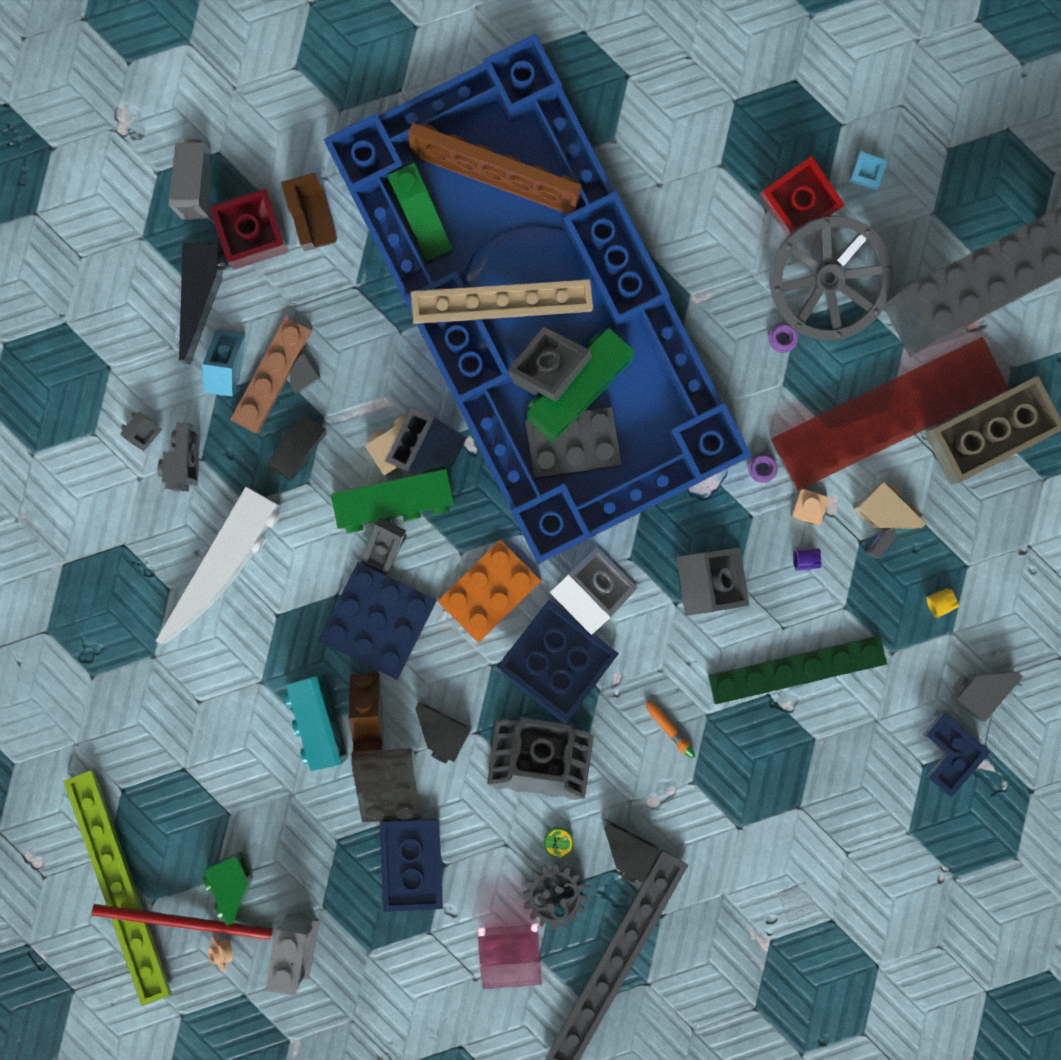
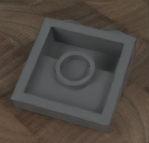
M543 327L531 339L522 354L512 362L508 373L515 385L536 396L540 392L557 401L592 358L589 349Z
M176 422V429H173L171 433V445L175 447V452H163V459L158 461V476L162 477V482L165 483L164 489L189 492V486L198 487L201 429L190 423Z

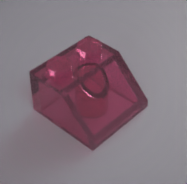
M537 924L481 928L478 930L479 962L483 989L542 985Z

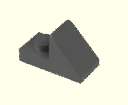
M379 518L374 526L361 563L387 576L406 539V530Z

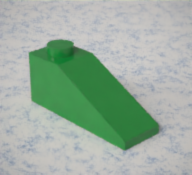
M415 163L387 175L392 192L425 262L427 263L451 252L452 247Z

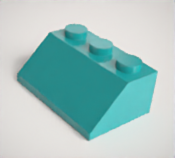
M320 674L287 684L284 698L287 707L293 708L295 719L292 720V726L296 737L301 736L303 748H300V754L304 765H309L310 771L341 765L348 759L325 675Z

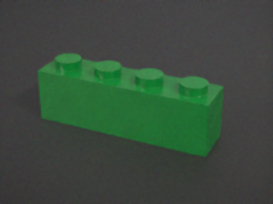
M608 328L603 334L598 332L589 341L588 349L591 352L592 358L557 401L545 395L542 397L537 395L527 406L529 409L527 420L552 443L570 427L633 361L635 351L611 329Z
M447 469L330 494L337 528L340 530L345 529L346 534L363 531V525L371 523L375 525L379 518L392 523L391 519L403 517L404 521L421 518V512L432 510L433 515L450 512L449 506L455 505Z

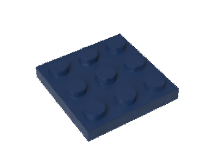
M357 562L318 641L398 680L437 600Z
M548 600L496 666L495 670L566 724L619 653L596 635H591L578 621Z

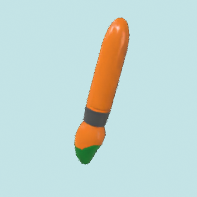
M646 701L647 711L671 740L677 744L679 751L689 758H694L695 753L690 742L684 739L681 732L655 703Z

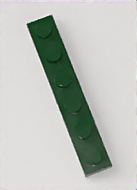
M877 635L707 676L713 702L716 705L887 665L881 636Z

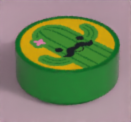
M563 827L550 829L544 837L546 852L555 858L567 856L573 848L571 833Z

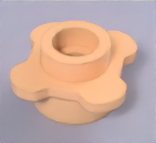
M212 936L210 938L211 947L207 949L208 958L213 965L217 964L220 971H225L226 963L233 960L232 948L227 939L217 941L216 936Z

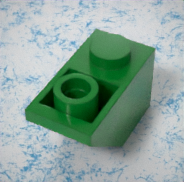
M242 852L211 864L203 870L205 874L203 876V883L208 892H213L216 899L214 904L216 913L221 920H225L227 926L238 918L253 880Z

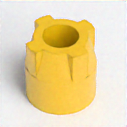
M946 588L926 597L928 607L936 618L959 607L952 589L948 590Z

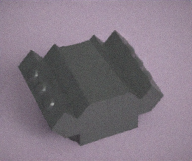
M521 718L520 721L509 719L496 721L487 785L496 789L509 788L516 792H532L551 797L564 796L571 800L585 799L594 735L584 730L572 729V725Z

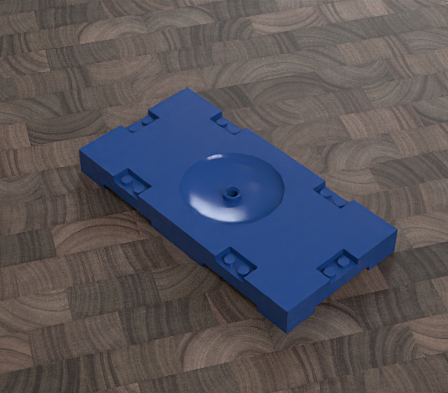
M536 33L483 59V64L379 116L375 113L323 139L411 315L412 291L590 280L593 303L592 312L416 324L537 564L752 456L669 299L670 295L617 191H614L568 102L562 90V84ZM412 123L420 126L421 124H428L437 129L439 133L447 136L450 134L458 135L466 143L475 146L479 144L491 148L493 153L502 156L512 155L523 164L531 167L539 165L546 168L550 174L559 177L564 175L575 179L577 184L581 185L577 211L568 215L411 157L408 133ZM415 163L452 247L451 252L427 263L392 192L387 175ZM543 327L587 349L589 348V341L598 332L603 334L609 328L635 351L633 361L585 410L612 407L621 466L539 479L533 478L525 420H527V412L529 411L527 406L536 395L515 385L508 373V369L511 367L512 362L527 348L531 339Z

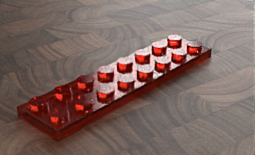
M981 337L787 430L770 440L795 491H799L1009 388L984 338Z

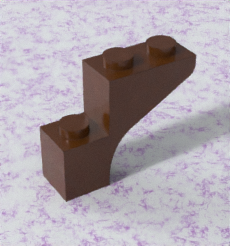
M380 673L350 675L348 720L353 741L352 769L356 789L385 787L386 758L383 742Z

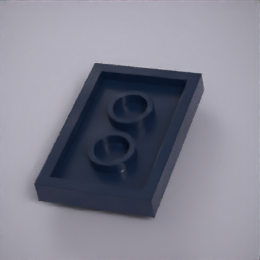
M440 818L381 820L383 912L443 909Z

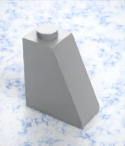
M190 138L185 139L184 143H175L169 207L182 220L211 219V150L206 143H202V140Z

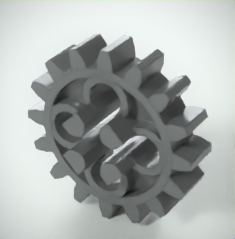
M555 862L553 869L549 870L548 866L543 864V872L541 874L536 870L532 871L534 881L528 879L525 881V885L530 890L523 891V897L530 900L524 903V908L533 909L530 918L533 920L540 917L541 927L546 922H550L551 929L555 930L556 923L561 922V925L566 928L567 919L570 918L576 922L577 916L575 912H584L585 910L580 902L587 901V895L580 893V891L586 888L585 883L576 882L580 875L578 872L570 875V866L568 865L563 870H559L558 862ZM548 877L555 879V891L557 894H560L561 907L565 908L563 914H556L554 911L555 902L553 898H549L550 888L544 883V880ZM570 886L574 889V893L567 895L563 893L564 888ZM539 896L545 899L548 898L544 905L536 904L535 899Z

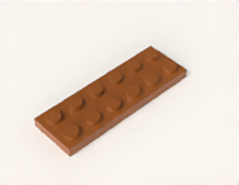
M412 123L408 133L411 157L568 215L577 211L581 185L577 184L575 179L563 175L559 177L550 174L546 168L539 165L531 167L523 164L512 155L502 156L493 153V150L485 145L479 144L475 146L466 143L458 135L450 134L447 136L439 133L437 129L428 124H421L420 126Z

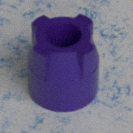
M794 548L793 565L795 571H809L821 568L820 548Z

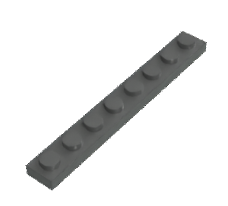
M661 849L546 1054V1060H580L688 867L686 862Z

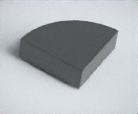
M304 353L294 362L290 373V383L295 394L300 393L320 380V377Z

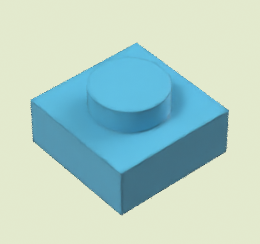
M860 151L849 182L877 191L888 160Z

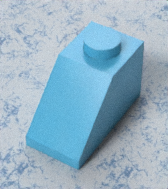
M216 329L202 363L204 393L233 396L240 378L245 333Z

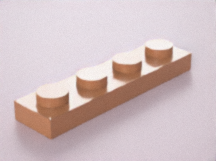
M287 317L283 319L233 413L231 421L256 434L260 432L291 373L294 362L300 356L312 334L310 329Z

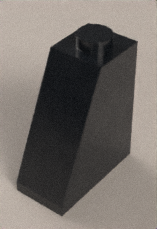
M411 407L385 462L410 474L452 465L455 463L467 438L437 418Z

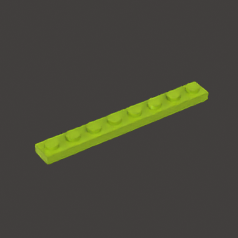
M95 770L63 780L106 905L143 910ZM111 919L141 1006L170 996L172 991L148 923Z

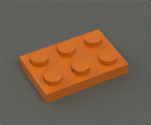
M499 540L437 602L479 643L541 580Z

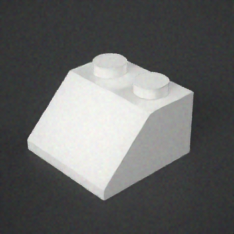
M596 547L550 593L592 635L613 616L638 587Z

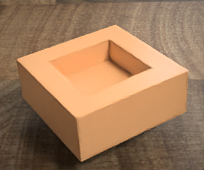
M801 488L791 517L820 526L829 497Z

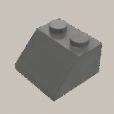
M740 548L676 557L685 616L749 606Z

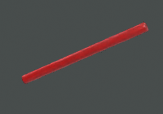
M93 904L91 916L266 940H271L273 928L239 923H232L227 926L224 921Z

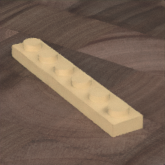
M590 280L411 292L413 324L592 312L593 310Z

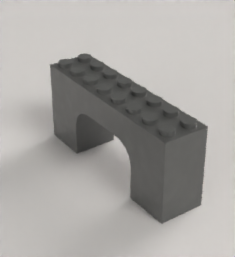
M1061 207L908 285L890 299L884 309L909 357L1061 278Z

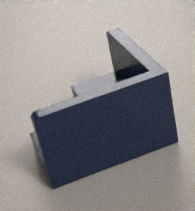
M936 710L933 714L936 719L923 735L943 751L945 755L926 777L938 786L943 794L953 797L988 756L990 751L946 713Z

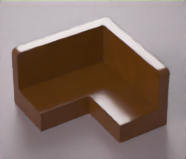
M311 173L281 181L288 211L293 217L300 246L304 252L336 243L337 237L326 196L317 174Z

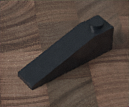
M183 243L179 361L184 364H191L223 279V270H227L228 267L225 253L219 244Z

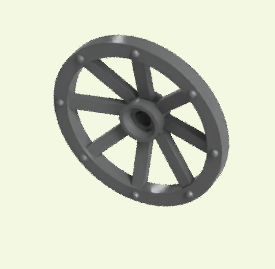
M836 215L812 219L793 230L778 248L770 271L771 297L782 319L799 333L824 341L848 338L867 328L884 309L893 284L892 260L887 246L881 237L871 227L858 220ZM831 227H843L856 231L858 233L857 236L832 263ZM820 229L822 264H818L796 246L806 236ZM867 240L877 255L879 265L843 270L842 267ZM790 254L814 272L811 276L782 282L784 267ZM831 272L832 279L825 281V274ZM880 275L878 290L872 303L845 284L846 279ZM816 285L796 317L788 307L783 292ZM837 291H840L866 310L859 318L844 326H841L835 293ZM824 292L826 294L832 329L815 328L805 324Z

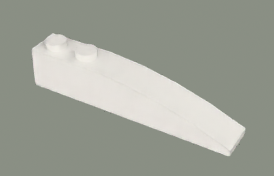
M245 487L160 632L156 642L160 644L168 643L215 603L236 579L253 553L258 554L266 542V538L263 537L268 527L273 528L281 516V513L278 512L281 507L279 504L253 489Z

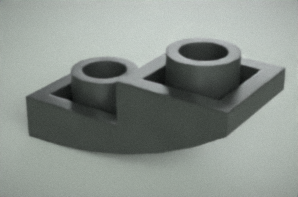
M302 414L276 448L267 463L268 467L289 481H292L309 462V454L327 435L326 428Z

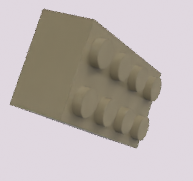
M1036 376L928 430L924 434L952 485L960 483L1060 432L1061 418L1039 376Z

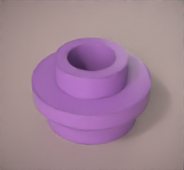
M786 323L778 324L769 333V344L773 350L779 353H787L797 345V331ZM785 334L788 338L787 343H780L778 335Z
M758 454L748 464L750 477L759 483L771 481L778 471L776 460L768 454ZM760 463H764L767 466L765 474H761L757 470V466Z

